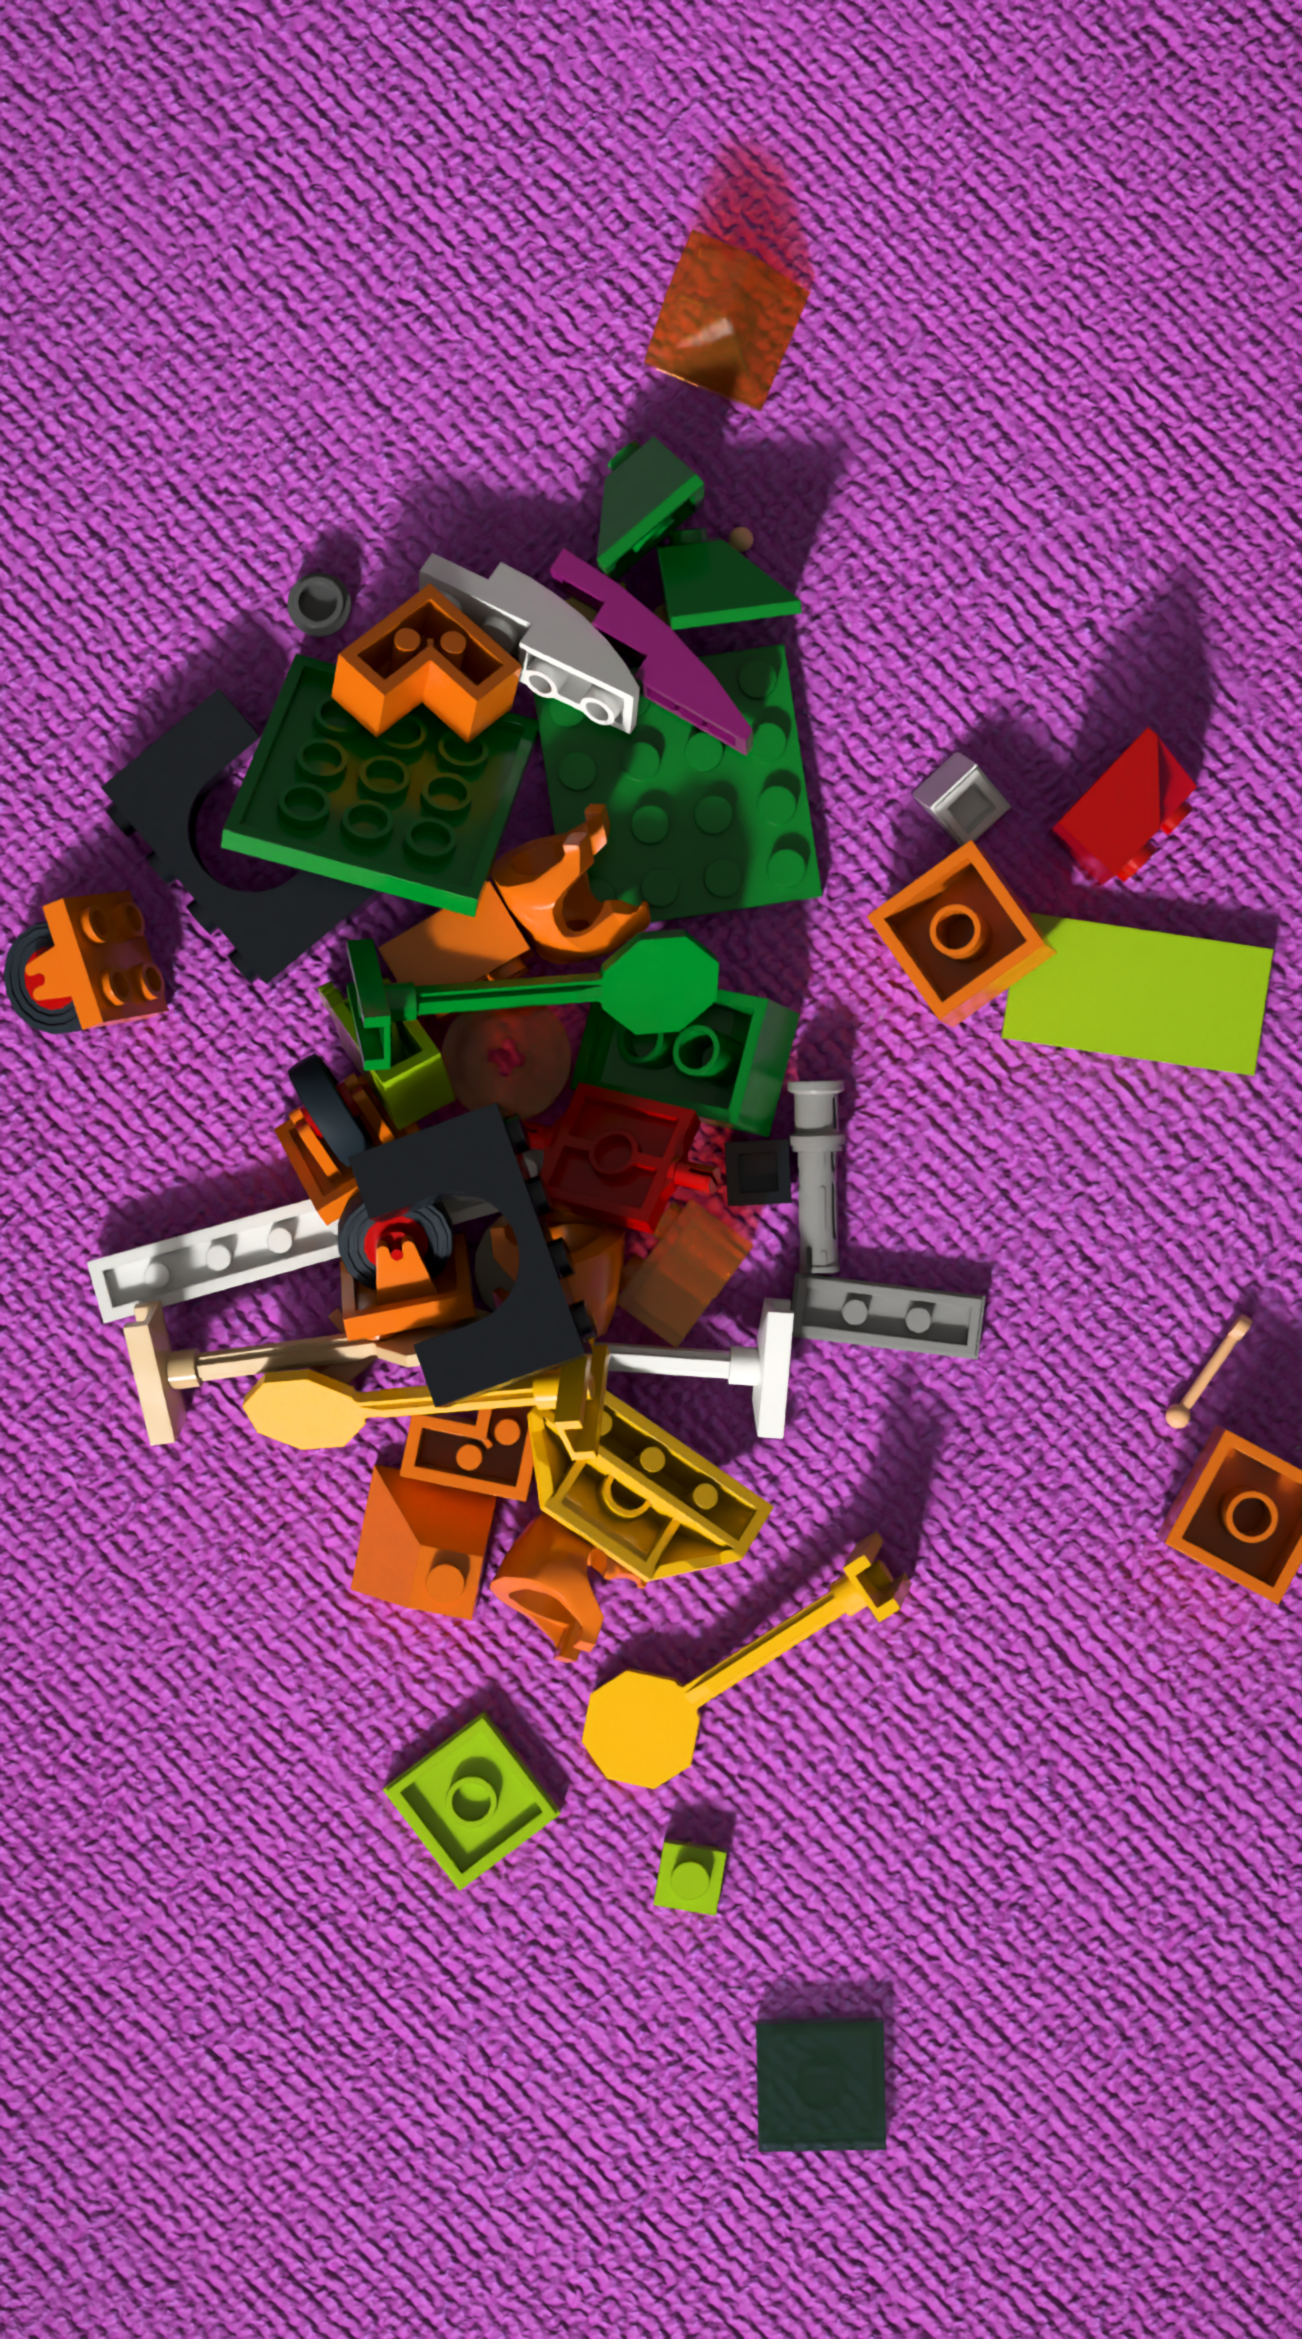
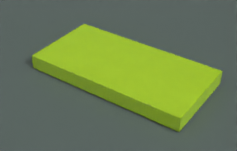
M1030 913L1057 953L1007 989L1000 1038L1235 1074L1255 1075L1274 949Z

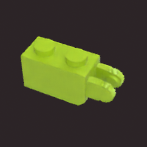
M389 978L383 979L384 983H391ZM330 981L318 987L317 990L320 998L334 1021L343 1048L399 1130L456 1100L441 1053L417 1019L415 1021L393 1022L391 1069L364 1071L349 999H344L339 989Z

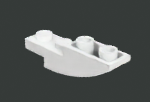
M432 553L419 571V591L431 583L507 653L518 656V662L522 665L519 677L520 682L526 684L533 692L542 697L555 698L584 712L588 718L598 724L611 725L631 734L637 721L640 687L625 662L611 644L583 615L561 597L531 577L502 562L499 563L490 578L486 579Z

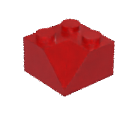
M1147 727L1047 834L1101 885L1114 876L1125 882L1156 852L1157 848L1149 842L1153 835L1160 829L1168 836L1194 809L1185 799L1197 786L1159 736Z

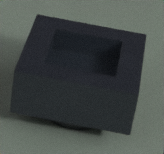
M788 1139L724 1142L728 1206L792 1203Z

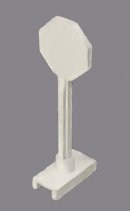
M764 1299L757 1335V1347L730 1346V1350L725 1351L594 1342L593 1346H608L610 1350L608 1371L728 1379V1384L753 1386L752 1401L757 1436L779 1439L784 1437L794 1311L790 1310V1299Z

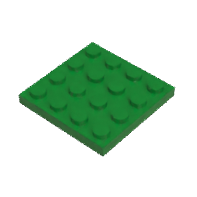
M784 644L698 657L716 677L753 730V747L747 756L640 694L636 726L631 734H628L611 725L598 724L588 718L584 712L555 698H545L533 692L555 835L566 833L585 822L584 811L589 804H606L611 825L608 841L593 855L594 863L587 869L591 893L598 901L622 900L636 906H640L643 901H646L649 904L650 924L822 898ZM640 666L628 668L633 677Z
M295 654L223 828L221 848L475 917L538 738V720L507 712L467 744L430 709L421 703L376 738L331 697L336 664Z

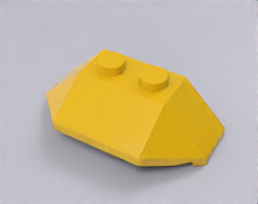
M607 1390L605 1391L597 1459L571 1460L554 1424L555 1409L539 1410L536 1405H533L527 1414L540 1509L645 1582L740 1561L744 1558L774 1508L773 1505Z

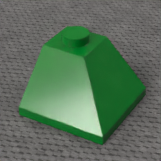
M654 436L642 447L636 440L632 441L620 450L607 465L612 473L605 478L597 563L599 571L615 582L651 552L656 545H659L669 536L668 532L675 531L704 506V482Z
M707 527L668 532L670 543L656 545L665 622L672 630L802 613L800 599L721 538H708Z

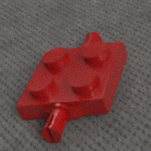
M579 1082L568 1109L552 1127L522 1119L532 1149L543 1151V1166L539 1175L542 1176L548 1189L553 1209L654 1234L667 1202L677 1190V1187L683 1186L712 1195L717 1191L716 1185L720 1184L721 1170L719 1167H711L688 1161V1152L701 1124L696 1111Z

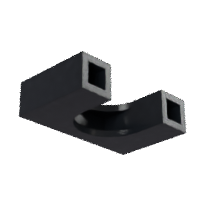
M218 688L101 787L112 800L104 810L128 838L138 831L150 845L153 851L145 859L169 887L179 880L194 899L186 905V908L209 935H212L218 929L223 932L235 947L227 956L248 982L252 984L258 978H261L265 984L274 987L381 897L384 892L301 870L289 881L276 888L260 892H244L222 885L210 874L200 857L197 847L196 826L200 810L210 793L254 755L261 739L260 735L229 698Z
M497 1102L348 1157L370 1220L383 1223L449 1198L476 1197L487 1201L497 1208L507 1219L516 1236L519 1249L518 1274L510 1294L498 1309L477 1322L413 1345L435 1408H448L594 1355L589 1340L598 1337L596 1325L587 1302L584 1299L575 1302L567 1277L575 1275L576 1271L567 1244L563 1237L553 1240L545 1215L554 1212L548 1189L541 1175L531 1178L523 1153L532 1150V1146L523 1120L519 1113L509 1116L507 1108Z

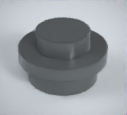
M318 572L308 574L294 584L288 596L287 606L291 620L300 631L313 637H327L337 633L346 625L351 614L352 601L346 586L338 578L327 573Z

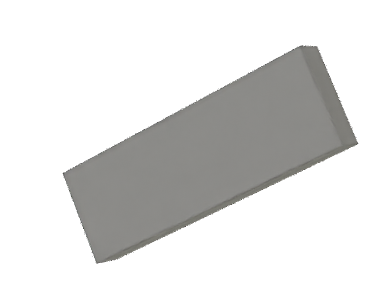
M795 1272L790 1309L794 1311L792 1337L978 1360L986 1296Z

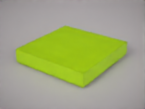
M483 1710L382 1789L459 1891L558 1817L562 1811L486 1710Z

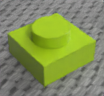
M664 1838L653 1905L716 1916L727 1849Z

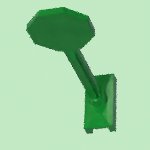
M684 929L638 932L602 964L601 970L596 973L415 986L413 981L384 983L373 939L347 940V953L354 982L347 983V995L364 1071L391 1069L393 1022L415 1021L417 1015L597 1001L601 1003L602 1009L635 1035L679 1032L717 1000L718 958Z

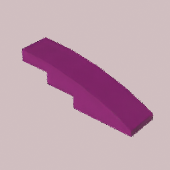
M563 547L550 568L553 586L598 612L592 625L607 639L617 653L640 665L634 676L635 681L640 687L639 694L747 756L753 747V730L709 669L667 624L620 584Z

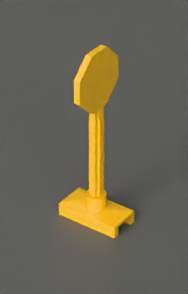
M594 1338L590 1339L589 1343L594 1355L561 1366V1369L544 1372L448 1408H435L427 1385L358 1392L353 1386L310 1369L266 1372L244 1396L242 1407L258 1433L298 1449L307 1450L344 1447L366 1424L367 1418L370 1417L386 1418L536 1405L539 1410L555 1409L554 1424L572 1461L597 1459L610 1350L607 1345L593 1346Z
M875 1531L855 1545L843 1566L846 1574L830 1583L831 1590L688 1683L682 1684L677 1678L628 1668L592 1691L581 1742L606 1779L656 1789L692 1765L702 1716L699 1712L700 1706L845 1613L852 1616L868 1606L878 1622H881L900 1610L912 1582L906 1573L893 1580L881 1560L874 1561L884 1542L879 1533Z

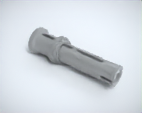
M844 1080L788 1081V1091L794 1094L795 1132L789 1135V1145L792 1146V1152H798L799 1273L840 1272L837 1233L838 1198L836 1166L837 1151H842V1145L845 1144V1134L839 1132L838 1093L844 1090Z

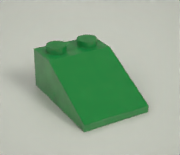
M718 989L717 1000L681 1031L635 1035L604 1011L600 1002H592L570 1089L576 1091L579 1082L695 1110L701 1123L769 1137L800 1014L767 998Z

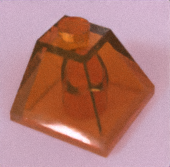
M692 229L667 289L644 365L761 412L810 292L753 254Z

